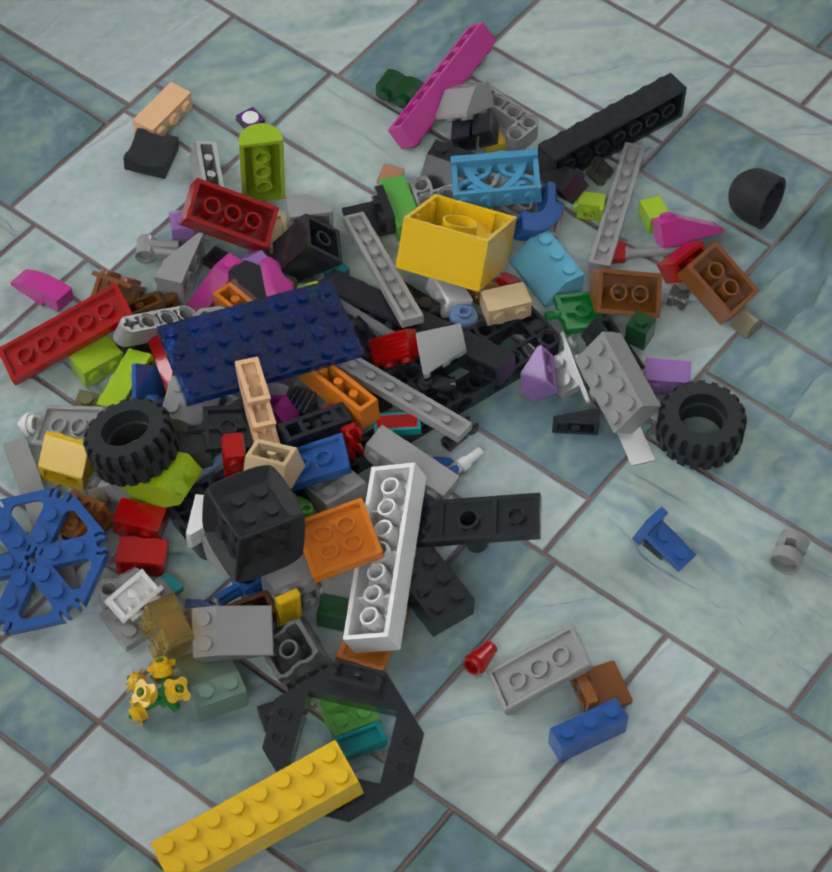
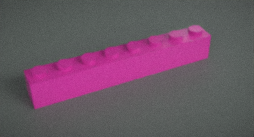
M483 21L468 26L387 130L402 150L410 147L415 148L422 142L421 138L432 129L431 125L436 121L435 115L444 90L462 85L465 81L469 80L474 69L482 64L483 57L491 52V47L496 42V39Z

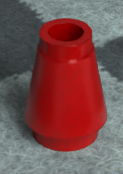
M486 641L467 654L464 661L465 669L474 676L483 674L497 652L496 645L491 641Z

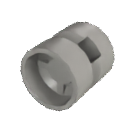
M793 529L781 531L769 560L770 565L783 574L792 575L798 573L810 544L807 536Z

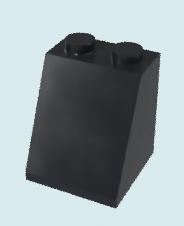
M306 213L272 243L273 259L281 266V272L295 277L298 282L338 267L343 263L340 231Z
M247 260L233 266L228 271L229 282L269 312L261 266ZM284 274L285 277L293 282L294 289L297 292L298 280L295 277Z

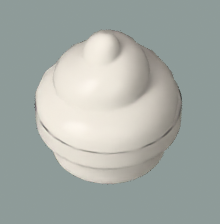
M27 412L20 418L17 425L24 434L32 436L36 433L41 417L33 412Z

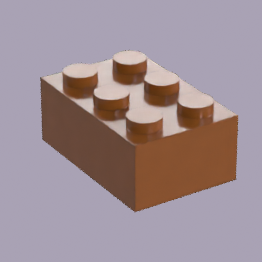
M717 241L713 242L677 274L720 325L731 318L760 292Z

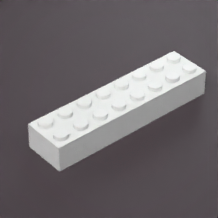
M415 462L371 467L365 507L385 557L354 569L343 641L355 653L400 650L426 484V476Z

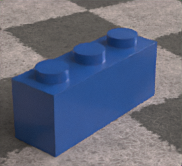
M614 698L550 728L548 744L561 763L625 733L629 717L618 700Z

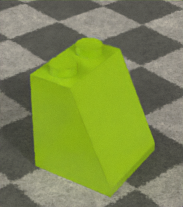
M178 452L175 460L171 461V466L167 470L164 469L157 478L153 477L147 483H138V486L131 487L126 485L122 488L135 501L163 508L180 505L203 469L188 453Z

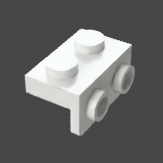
M141 569L104 602L123 624L129 618L133 622L144 613L141 609L147 603L152 606L162 597L159 593L164 587L162 585L158 587Z

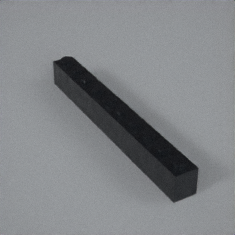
M334 268L318 282L326 292L328 291L395 332L404 329H416L418 333L455 325L434 314L421 310L424 315V323L402 328L380 289L372 287ZM463 329L467 353L453 359L450 363L501 386L516 370L515 353Z

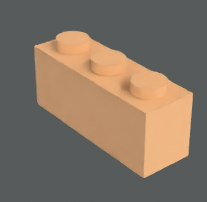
M170 82L132 120L134 135L137 128H142L155 135L165 136L191 110V92Z

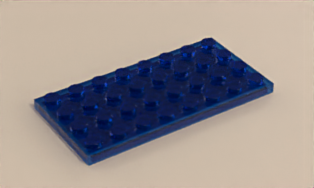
M331 279L157 326L158 337L187 407L241 392L235 361L258 357L266 384H270L364 356L362 346Z

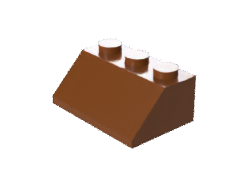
M606 268L590 270L589 294L595 313L633 316L635 311L638 310L653 318H660L663 274Z

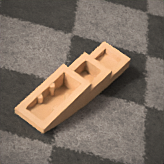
M258 357L235 361L239 387L253 442L258 438L280 444L275 428V417L270 405L271 397Z

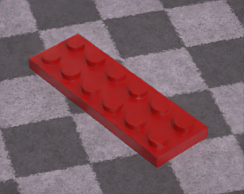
M114 283L1 346L0 357L11 381L16 386L115 331L121 318L133 315L120 287L117 283Z

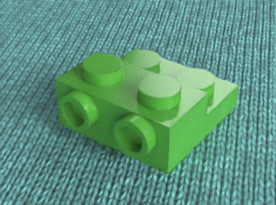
M315 698V702L332 738L375 721H379L381 724V718L376 712Z

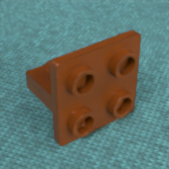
M101 268L100 272L92 271L91 274L97 277L91 296L117 283L127 303L138 299L140 291L146 292L147 289L140 286L141 281L122 276V274Z

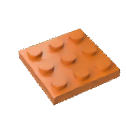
M362 497L305 518L306 529L303 552L315 583L385 557Z

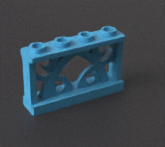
M537 149L450 156L453 199L481 207L537 203L542 201ZM534 170V176L525 174L526 171ZM492 172L495 174L500 173L504 177L510 178L509 181L499 188H493L482 182ZM458 177H466V180L458 183ZM523 180L530 181L533 185H527ZM469 185L466 191H460L464 186Z

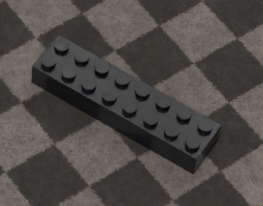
M669 73L641 87L636 92L626 95L623 99L611 103L603 110L593 113L590 117L576 122L573 126L560 131L557 135L543 140L538 144L539 174L542 175L564 166L572 169L578 168L583 172L623 150L625 142L635 143L681 118L687 87L672 73Z

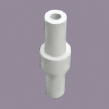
M479 446L467 456H462L455 462L459 467V473L466 472L472 466L471 464L484 454Z

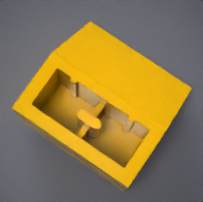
M46 431L38 464L41 480L83 492L88 485L87 480L95 471L85 452L83 439H74L62 433Z

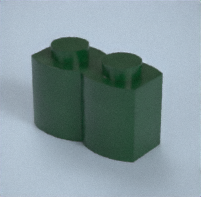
M387 69L376 84V96L382 101L394 102L400 108H405L424 82L412 76H405L397 70Z

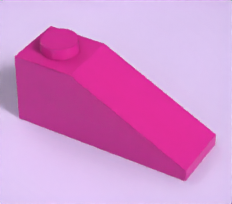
M664 212L659 217L652 218L655 243L664 249L724 232V229L715 222L672 212Z
M228 253L214 265L186 306L191 307L195 312L201 308L215 307L212 293L229 282L228 271L243 261Z

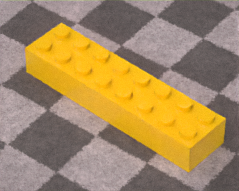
M334 740L161 836L150 844L164 872H225L364 794V791L339 745Z

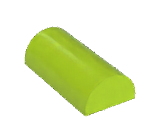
M264 123L246 127L239 135L242 194L263 202L286 199L284 144L281 132L276 127Z

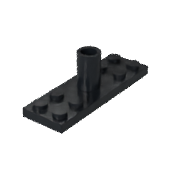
M541 493L423 501L416 548L466 545L469 551L480 553L488 547L489 543L541 539Z

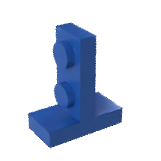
M661 506L644 522L632 539L638 545L646 539L679 572L697 554L663 521L668 512Z

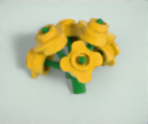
M164 656L157 657L152 661L153 664L146 668L147 672H151L149 677L155 683L161 684L162 687L158 690L155 684H148L146 682L147 676L141 673L143 671L142 668L138 673L133 671L131 675L127 676L126 685L129 688L126 693L128 694L130 690L134 692L132 700L129 701L131 708L127 709L128 717L134 723L138 721L141 727L144 726L142 722L149 718L146 711L161 705L163 708L168 707L172 712H176L180 708L178 701H188L191 698V693L187 689L188 681L185 677L181 676L176 680H172L174 676L173 669H175L176 664L175 659L168 660Z

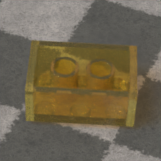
M174 592L145 605L140 616L141 622L138 623L142 635L148 636L151 643L148 647L152 657L155 659L164 656L169 660L187 652L195 637Z

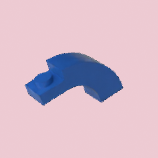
M547 181L541 187L542 201L537 202V212L524 210L517 216L514 240L528 241L531 237L549 230L557 222L561 215L563 204L556 202V183Z

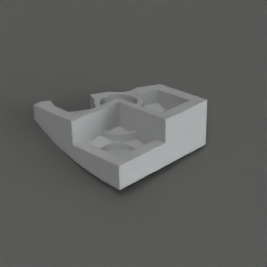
M461 323L416 333L424 379L431 377L430 372L442 365L444 368L453 359L467 353Z

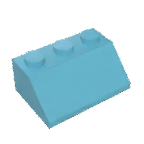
M549 230L531 237L510 260L512 267L544 308L554 304V295L577 293L583 289L584 273Z

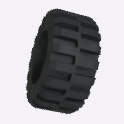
M699 380L698 383H693V381L685 382L684 386L680 384L674 387L673 391H668L664 399L661 400L655 428L656 440L659 442L661 450L663 452L667 451L666 456L672 461L674 459L677 460V464L683 467L684 465L690 466V469L697 470V468L710 470L712 466L718 468L723 466L724 462L729 463L733 460L734 456L740 451L747 424V415L745 414L744 405L739 403L740 399L735 394L731 395L728 388H721L715 382L711 384L705 383V380ZM690 417H703L713 421L720 430L707 434L697 433L687 428L682 421Z
M132 398L129 401L124 399L116 405L111 404L107 406L108 409L105 411H100L97 414V418L92 419L89 423V428L86 429L83 446L97 476L106 483L116 484L119 487H125L126 485L131 487L138 486V483H147L151 478H157L164 469L167 470L171 466V461L175 460L178 454L177 451L180 448L179 435L168 410L159 402L148 398L143 400Z

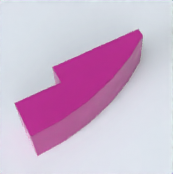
M25 269L10 282L11 286L42 307L48 305L58 313L74 300L73 291L70 286L43 272Z

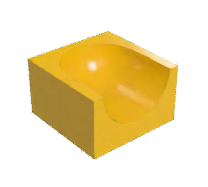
M434 194L404 217L395 268L479 292L508 266L517 217Z

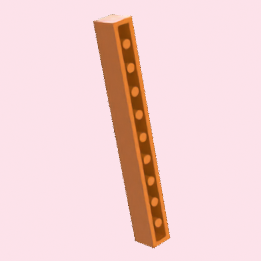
M228 282L212 293L214 305L225 307L234 313L251 330L254 343L326 402L332 404L343 402L353 419L352 423L354 422L361 430H364L380 418L378 399L231 282Z

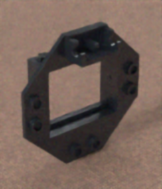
M335 660L334 664L275 698L262 749L276 772L295 762L311 698L396 717L380 784L358 779L364 794L323 817L350 823L412 785L424 732L386 671Z

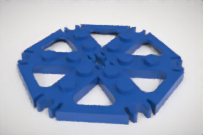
M48 488L0 499L4 505L3 508L0 506V540L9 550V553L0 554V581L9 579L0 598V625L5 624L3 631L8 635H17L67 624L62 615L70 621L73 620L70 610L77 608L79 612H82L83 608L79 601L87 607L109 559L107 555L109 553L108 548H99L100 544L108 542V538L105 536L107 534L74 494L71 495L70 492H66L65 497L60 499L62 492L57 488L55 490ZM40 501L43 503L42 511L30 536H28L12 516V511L16 506ZM69 512H76L87 526L86 534L81 537L56 542ZM35 557L37 559V562H32L30 565L28 560L33 559ZM91 562L90 569L82 586L76 590L71 589L56 571L58 568ZM35 586H37L51 603L52 609L46 615L22 619L21 616Z

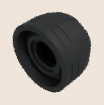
M761 168L748 169L740 173L733 180L729 188L728 201L730 208L745 223L758 229H763L771 221L782 201L786 187L785 178Z

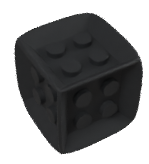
M262 465L247 469L221 479L206 489L202 508L203 529L214 554L227 574L235 582L257 579L280 570L300 558L304 548L306 529L303 511L297 498L273 466Z

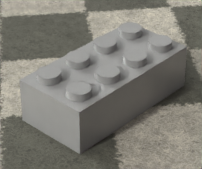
M602 331L575 359L614 433L633 434L661 407L621 333Z

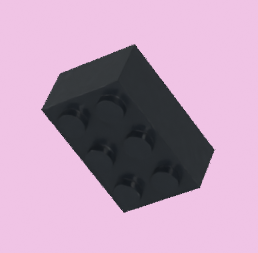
M434 547L414 557L407 604L433 637L474 614L475 598Z

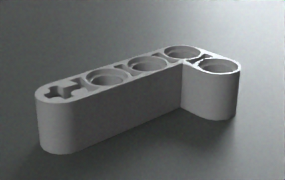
M490 86L494 107L486 110L487 112H492L499 126L507 130L506 150H525L537 139L538 118Z
M494 172L482 181L493 188L501 187L498 176ZM418 176L412 181V190L418 206L434 194L453 199L452 184L433 190L431 182L426 176ZM469 185L464 186L460 191H466Z
M183 305L122 317L113 334V340L122 347L148 343L151 338L169 326L177 332H182L186 340H188L187 328L189 322L195 318L196 312L191 307Z

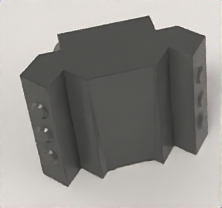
M304 616L273 629L274 656H266L265 659L286 692L334 664Z

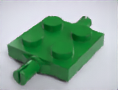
M589 291L554 295L553 303L556 310L544 312L546 320L558 319L567 335L583 333L595 317H606V314L595 313Z

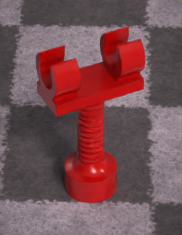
M332 403L326 404V405H324L321 409H323V408H325V407H328V406H331V405H334V404H332ZM354 422L341 428L339 432L344 436L349 457L356 460L354 451H360L361 455L364 456L363 445L358 443V436L362 440L361 429L356 427Z

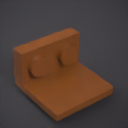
M72 490L70 492L71 495L74 494L103 531L107 533L113 526V515L106 504L76 490ZM69 512L60 534L70 539L85 535L87 532L86 524L76 512Z
M615 661L596 665L593 669L570 681L584 712L614 698L618 700L622 707L632 704L633 699Z

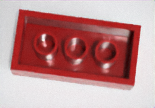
M197 177L190 184L179 225L248 250H262L264 252L269 247L279 207Z

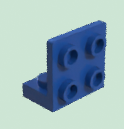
M138 363L132 364L131 400L132 398H140L141 400L148 398L163 405L165 399L163 397V381L158 368Z

